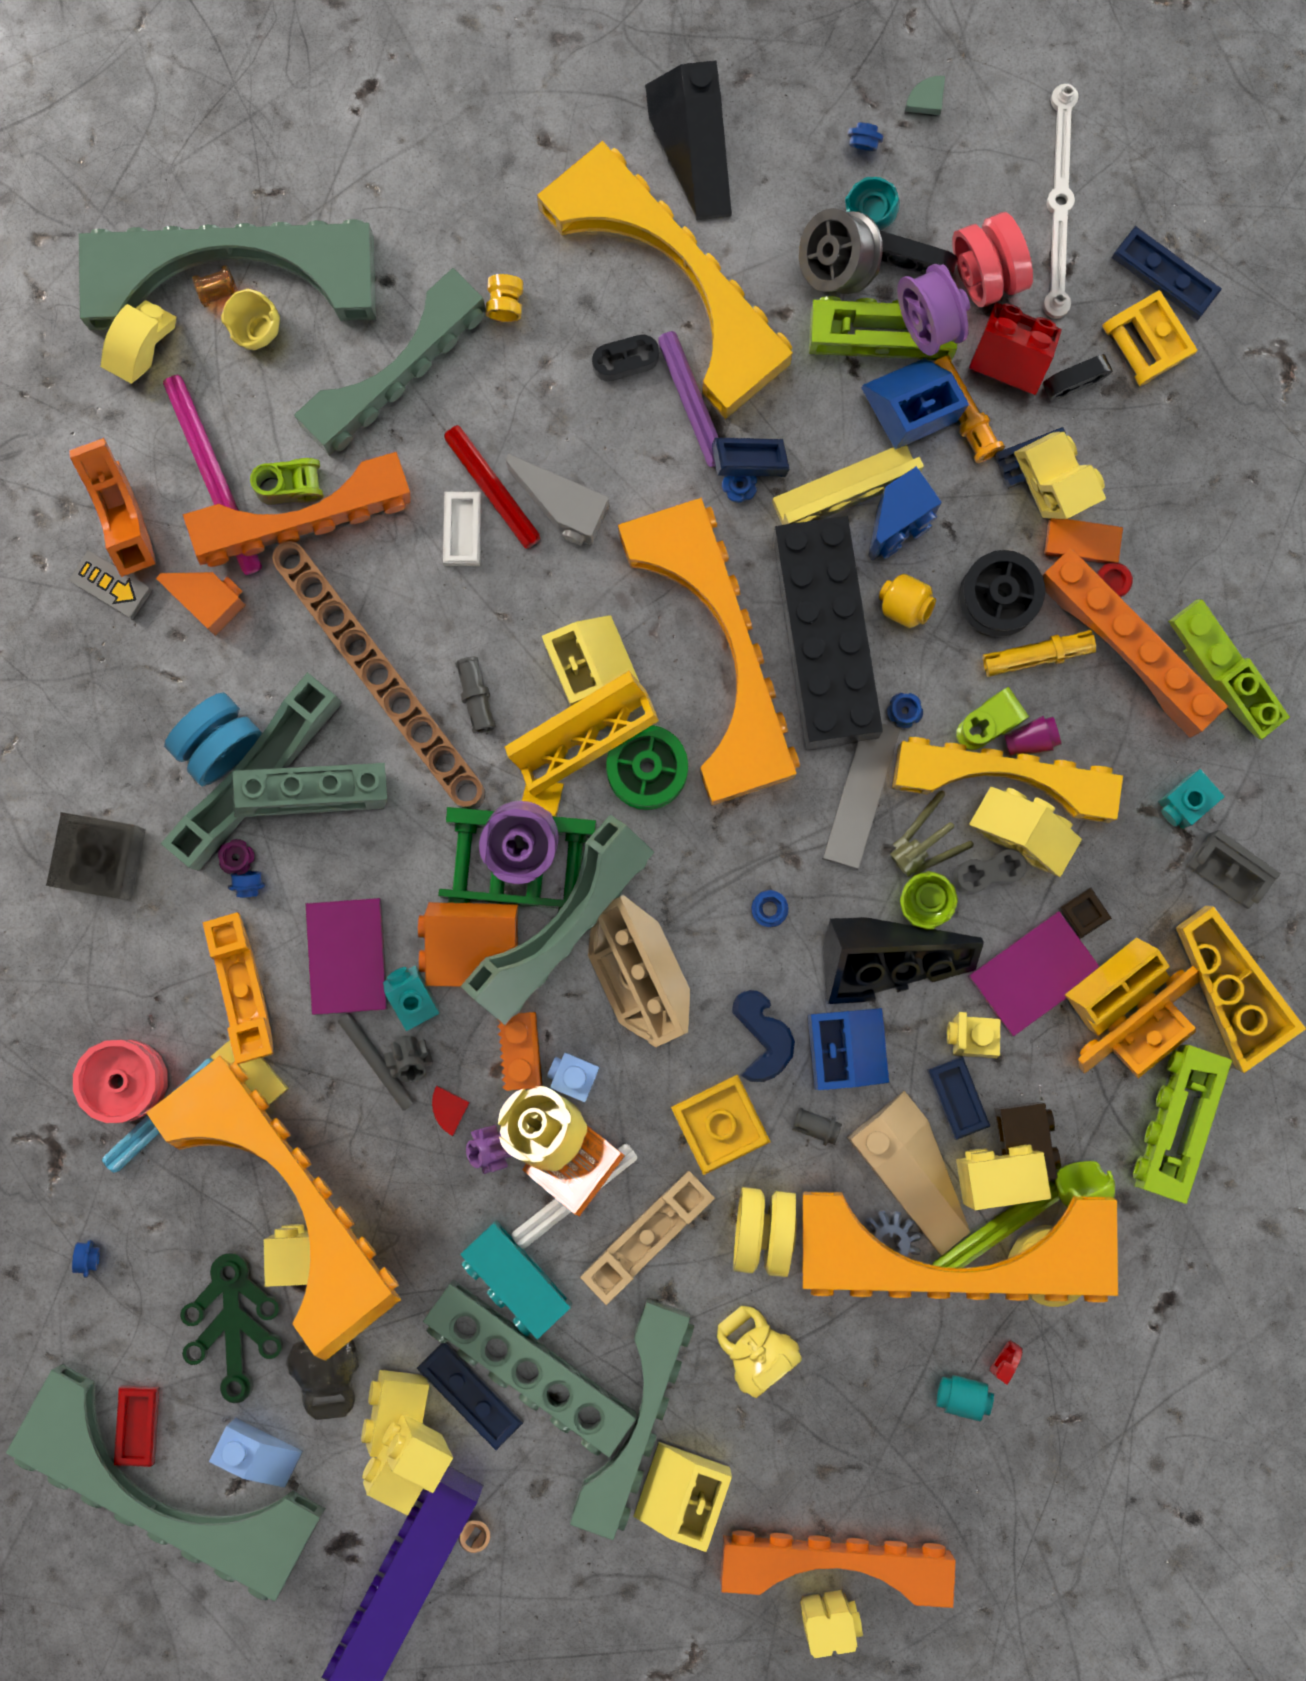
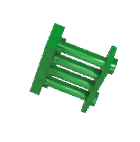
M447 807L446 823L449 826H455L454 832H457L458 836L452 890L439 889V897L447 899V903H470V901L555 908L558 909V912L560 911L577 882L581 869L583 844L596 831V820L553 816L558 829V835L565 836V842H568L562 900L541 898L543 874L527 883L526 896L504 894L505 882L493 875L492 871L489 893L467 891L472 835L476 834L477 828L483 829L494 811Z

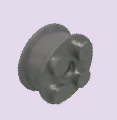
M836 208L825 209L817 213L805 227L800 240L799 264L804 278L813 288L819 291H836L841 294L860 292L872 282L880 271L883 251L880 231L875 222L864 213L846 212Z

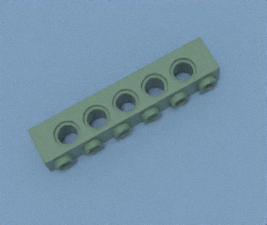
M454 1279L423 1320L429 1326L426 1331L433 1338L441 1343H445L447 1340L459 1348L457 1354L473 1366H476L477 1363L483 1365L490 1371L488 1376L496 1384L503 1388H507L510 1385L521 1393L519 1399L525 1405L535 1411L539 1407L552 1416L550 1422L565 1433H568L570 1430L583 1438L581 1444L597 1456L602 1452L610 1457L636 1420V1412L534 1337L531 1335L525 1336L513 1322ZM463 1316L472 1318L476 1323V1332L471 1335L462 1334L457 1328V1319ZM492 1339L502 1340L507 1346V1354L502 1357L492 1356L487 1349V1343ZM525 1361L532 1362L537 1366L539 1373L533 1379H524L518 1373V1365ZM554 1384H562L569 1390L570 1396L565 1401L557 1402L549 1396L548 1389ZM588 1406L596 1408L600 1413V1419L594 1424L583 1422L579 1416V1412L583 1408Z

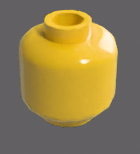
M901 574L893 581L887 580L879 593V600L883 601V615L908 628H913L919 623L925 624L936 604L932 587L908 574Z

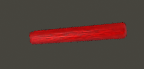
M456 425L444 434L445 441L523 547L528 549L534 546L540 540V534L462 428Z

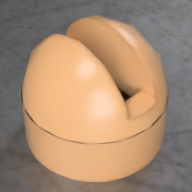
M469 1521L458 1538L459 1544L469 1553L480 1552L489 1544L490 1531L481 1521ZM475 1527H477L481 1532L474 1539L472 1545L468 1546L465 1542Z

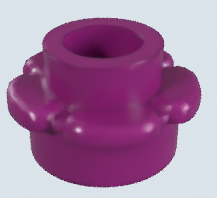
M232 839L230 842L223 844L218 851L219 866L227 874H245L250 869V863L254 861V851L251 847L246 846L245 841ZM235 854L239 855V860L237 861L233 860V855Z

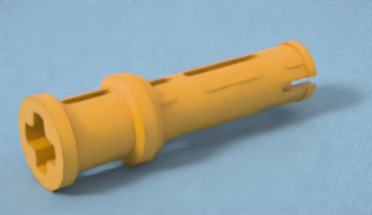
M946 355L937 359L933 363L953 374L969 403V406L959 418L961 423L959 426L960 435L966 437L976 454L974 456L976 463H982L991 459L997 452L1005 448L1004 443L998 441L989 426V416L985 415L984 412L980 413L966 385L954 367L951 357Z

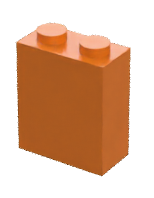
M428 902L425 915H419L418 937L425 938V950L419 951V972H425V985L461 987L485 957L504 953L517 947L518 904Z

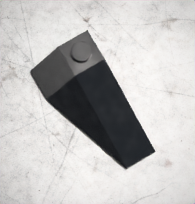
M717 60L680 64L645 85L649 123L658 136L667 161L670 162L678 178L679 186L695 219L731 217L732 211Z

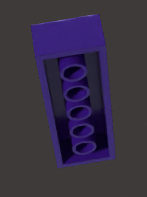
M448 1466L434 1493L423 1488L417 1498V1501L422 1503L421 1507L419 1508L415 1505L412 1507L398 1533V1536L403 1538L402 1543L396 1539L394 1540L378 1570L384 1576L375 1575L360 1604V1607L365 1609V1612L357 1609L340 1641L347 1646L338 1644L321 1678L326 1681H383L473 1512L484 1486L483 1484Z

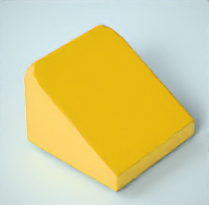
M557 782L535 796L528 791L525 785L522 801L535 803L549 811L552 816L558 817L564 784Z

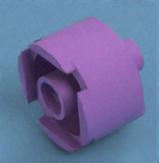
M514 801L504 804L494 811L483 828L479 841L480 856L484 864L487 865L498 879L512 884L528 883L542 875L552 864L559 842L558 829L552 814L535 803ZM516 835L522 836L523 841L527 842L523 848H517V843L514 841Z

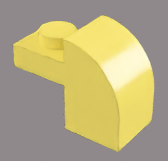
M147 300L136 308L128 304L125 305L117 314L107 332L100 367L132 384L152 367L155 344L175 329L177 317Z

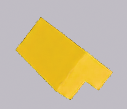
M1136 937L1066 993L1065 996L1087 1028L1099 1036L1117 1019L1139 1004L1143 998L1164 984L1170 978L1166 972L1170 966L1159 949Z

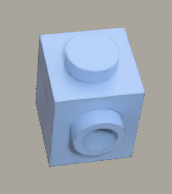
M565 1052L562 1059L555 1057L547 1075V1078L553 1080L550 1088L586 1102L601 1066Z

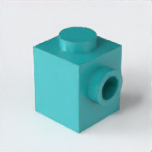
M1201 769L1190 773L1158 802L1163 807L1161 812L1166 820L1173 826L1179 825L1181 829L1192 826L1225 796Z
M416 965L409 969L401 967L388 975L387 980L383 982L384 993L406 1031L440 1014L437 1001L429 987L425 985V980Z

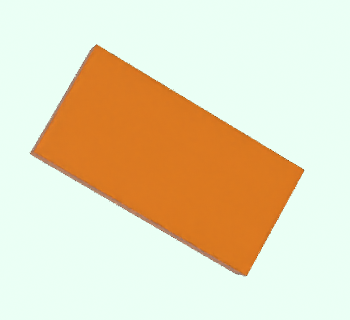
M1050 518L1044 555L1061 557L1072 548L1084 561L1103 564L1119 563L1123 527L1072 519Z

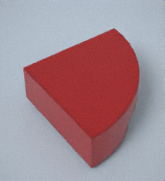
M437 1085L432 1098L433 1113L440 1127L449 1135L454 1136L470 1102Z
M1012 1340L1008 1341L990 1367V1372L1006 1385L1010 1382L1020 1363L1023 1353L1022 1347Z

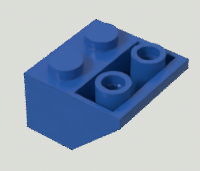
M926 358L868 382L861 387L895 450L957 423L969 406L953 374Z
M917 466L887 485L877 506L868 556L872 561L880 555L884 559L889 558L902 548L901 543L911 535L914 539L919 538L932 528L931 523L937 519L936 513L942 502Z
M882 1008L808 1015L815 1090L889 1083Z

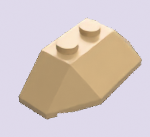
M623 895L614 899L591 928L588 957L618 1022L634 1034L648 1040V1043L656 1048L688 1033L690 988L659 922Z

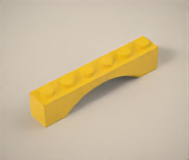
M908 737V742L902 741L897 748L892 789L928 795L944 785L962 779L982 776L1004 777L1024 782L1043 791L1058 802L1072 818L1111 823L1118 818L1123 775L1112 774L1113 769L1110 767L1091 766L1090 770L1076 768V763L1072 761L1054 760V765L1040 763V757L1028 754H1018L1017 759L1003 757V751L983 748L981 753L966 751L967 746L958 743H945L944 747L932 746L929 739L920 737Z

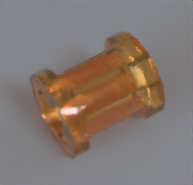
M227 264L221 266V271L203 277L199 275L192 276L196 292L204 308L209 307L210 302L229 295L232 296L238 291Z

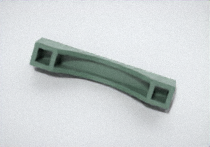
M452 268L427 291L425 307L419 326L408 346L401 354L378 374L360 383L339 389L320 390L294 414L299 425L329 456L335 451L340 452L351 443L352 435L361 426L367 427L372 424L378 417L379 410L388 401L392 403L399 399L406 389L405 386L414 377L420 378L430 369L433 359L441 352L443 354L449 352L458 342L457 337L467 328L469 330L475 328L482 321L486 311L483 297Z
M307 672L286 696L267 728L232 771L288 768L340 707L342 702ZM232 771L206 798L189 811L161 842L162 846L191 869L200 871L245 818L234 817Z
M609 815L586 841L583 863L577 882L568 900L557 915L539 933L523 944L504 953L485 957L461 987L476 1002L506 1025L512 1017L521 1011L523 1004L531 994L546 982L548 975L557 964L571 953L573 946L583 934L596 924L598 917L609 904L621 895L623 888L635 874L644 869L647 860L654 854V851L627 825Z
M649 1298L646 1299L634 1334V1340L641 1358L644 1378L643 1397L638 1417L629 1437L618 1452L603 1467L584 1479L571 1515L570 1525L614 1540L617 1529L625 1530L631 1508L626 1507L630 1492L637 1494L644 1471L638 1470L642 1456L650 1457L657 1435L651 1433L655 1419L663 1420L669 1398L664 1397L668 1382L675 1384L682 1364L681 1361L676 1360L680 1346L688 1347L694 1330V1325L689 1324L690 1313Z

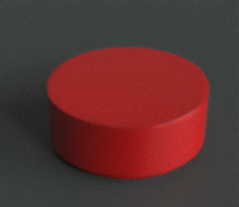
M1111 562L1102 566L1097 572L1120 598L1130 591L1133 577L1125 565Z

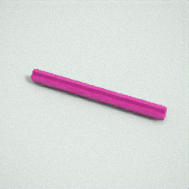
M180 375L166 378L163 381V385L214 505L221 504L239 511L184 380ZM243 553L235 555L245 575L256 573L262 569L257 554L252 556H244Z

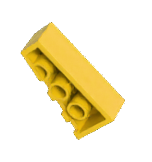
M1204 906L1176 927L1191 965L1199 971V984L1235 1069L1242 1073L1247 1072L1306 1030L1305 1026L1214 906Z

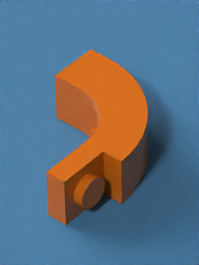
M105 438L69 450L70 459L84 483L99 516L106 550L120 576L123 577L155 565L152 543L139 505L119 461L115 460Z

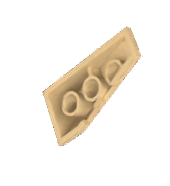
M903 1091L846 1138L942 1256L966 1237L970 1230L930 1123L908 1094Z

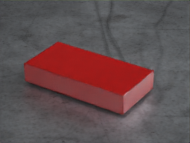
M124 1385L119 1387L114 1465L152 1467L155 1464L160 1387Z

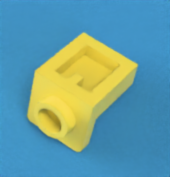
M958 1012L953 1022H949L947 1027V1044L953 1045V1056L997 1059L1000 1056V1019L967 1017V1012Z

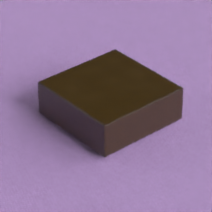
M1092 888L1086 889L1058 908L1079 939L1112 919Z

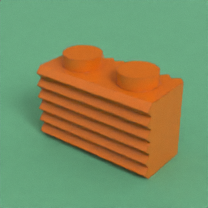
M536 1012L518 1013L506 1025L500 1022L497 1026L501 1030L498 1033L501 1037L499 1043L502 1045L499 1050L503 1052L500 1058L504 1060L500 1064L504 1067L501 1073L505 1075L502 1081L506 1083L502 1088L506 1091L543 1086Z

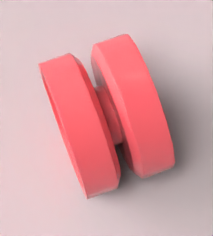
M1001 212L986 218L982 224V229L977 224H971L954 231L952 248L953 253L958 258L956 264L958 273L966 292L978 307H985L1000 301L1003 291L1008 295H1015L1030 289L1033 283L1030 253L1019 226L1010 214Z
M106 1040L90 1047L78 1060L73 1073V1093L79 1107L91 1118L104 1123H124L136 1121L147 1116L146 1112L163 1100L168 1088V1070L161 1055L150 1045L137 1040ZM118 1077H123L124 1082L122 1086L118 1085Z

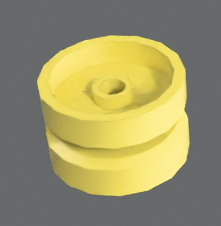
M742 1187L736 1221L733 1270L735 1272L754 1273L759 1264L760 1252L764 1250V1268L767 1274L788 1277L796 1241V1194L775 1191L770 1199L768 1214H765V1196L762 1190Z

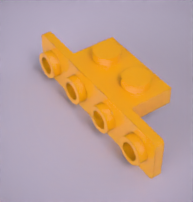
M1194 966L1186 972L1182 969L1177 971L1167 980V987L1157 995L1150 993L1137 1005L1139 1010L1129 1018L1122 1016L1109 1027L1108 1031L1110 1033L1099 1042L1097 1039H1094L1087 1043L1079 1053L1081 1055L1078 1058L1080 1070L1084 1074L1087 1073L1110 1053L1114 1052L1139 1079L1196 1033L1194 1025L1173 1003L1199 982V971Z

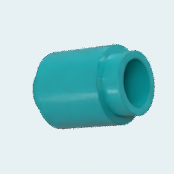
M952 1375L951 1378L942 1376L937 1393L936 1407L944 1408V1413L981 1422L983 1415L990 1416L994 1393L988 1392L989 1385L987 1383Z

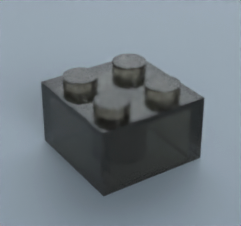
M61 812L46 886L132 902L146 829L133 824Z

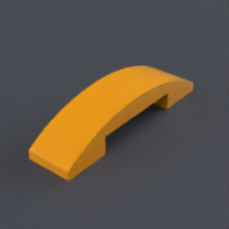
M236 912L202 922L210 957L215 961L230 1027L227 1030L235 1064L239 1065L274 1054L264 994L240 913Z

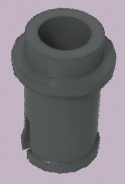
M800 1107L792 1130L822 1140L825 1146L827 1143L835 1145L842 1124L836 1122V1117H832L830 1120L803 1110Z

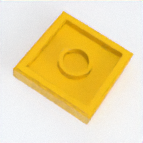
M738 1074L671 1107L703 1175L771 1142Z

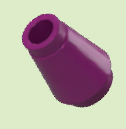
M1041 716L1004 735L1010 756L1054 751L1053 747L1062 745L1054 717L1045 719L1044 716Z

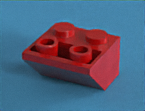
M996 302L969 368L1036 395L1053 360L1062 329L1056 327V324L1047 318H1034L1024 314L1015 305L1008 303L1002 305Z

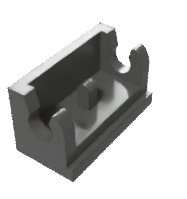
M1220 830L1208 834L1187 864L1188 868L1246 909L1251 908L1254 902L1258 904L1281 874Z

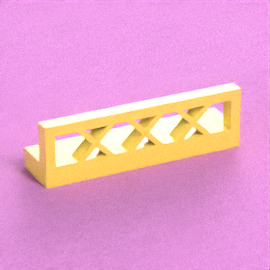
M907 445L896 450L892 447L778 495L772 499V503L782 525L821 520L883 494L887 485L916 466L922 472L924 465L920 457L913 459Z

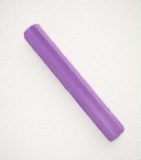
M669 331L658 337V344L707 465L715 467L711 445L714 438L719 437L676 332Z

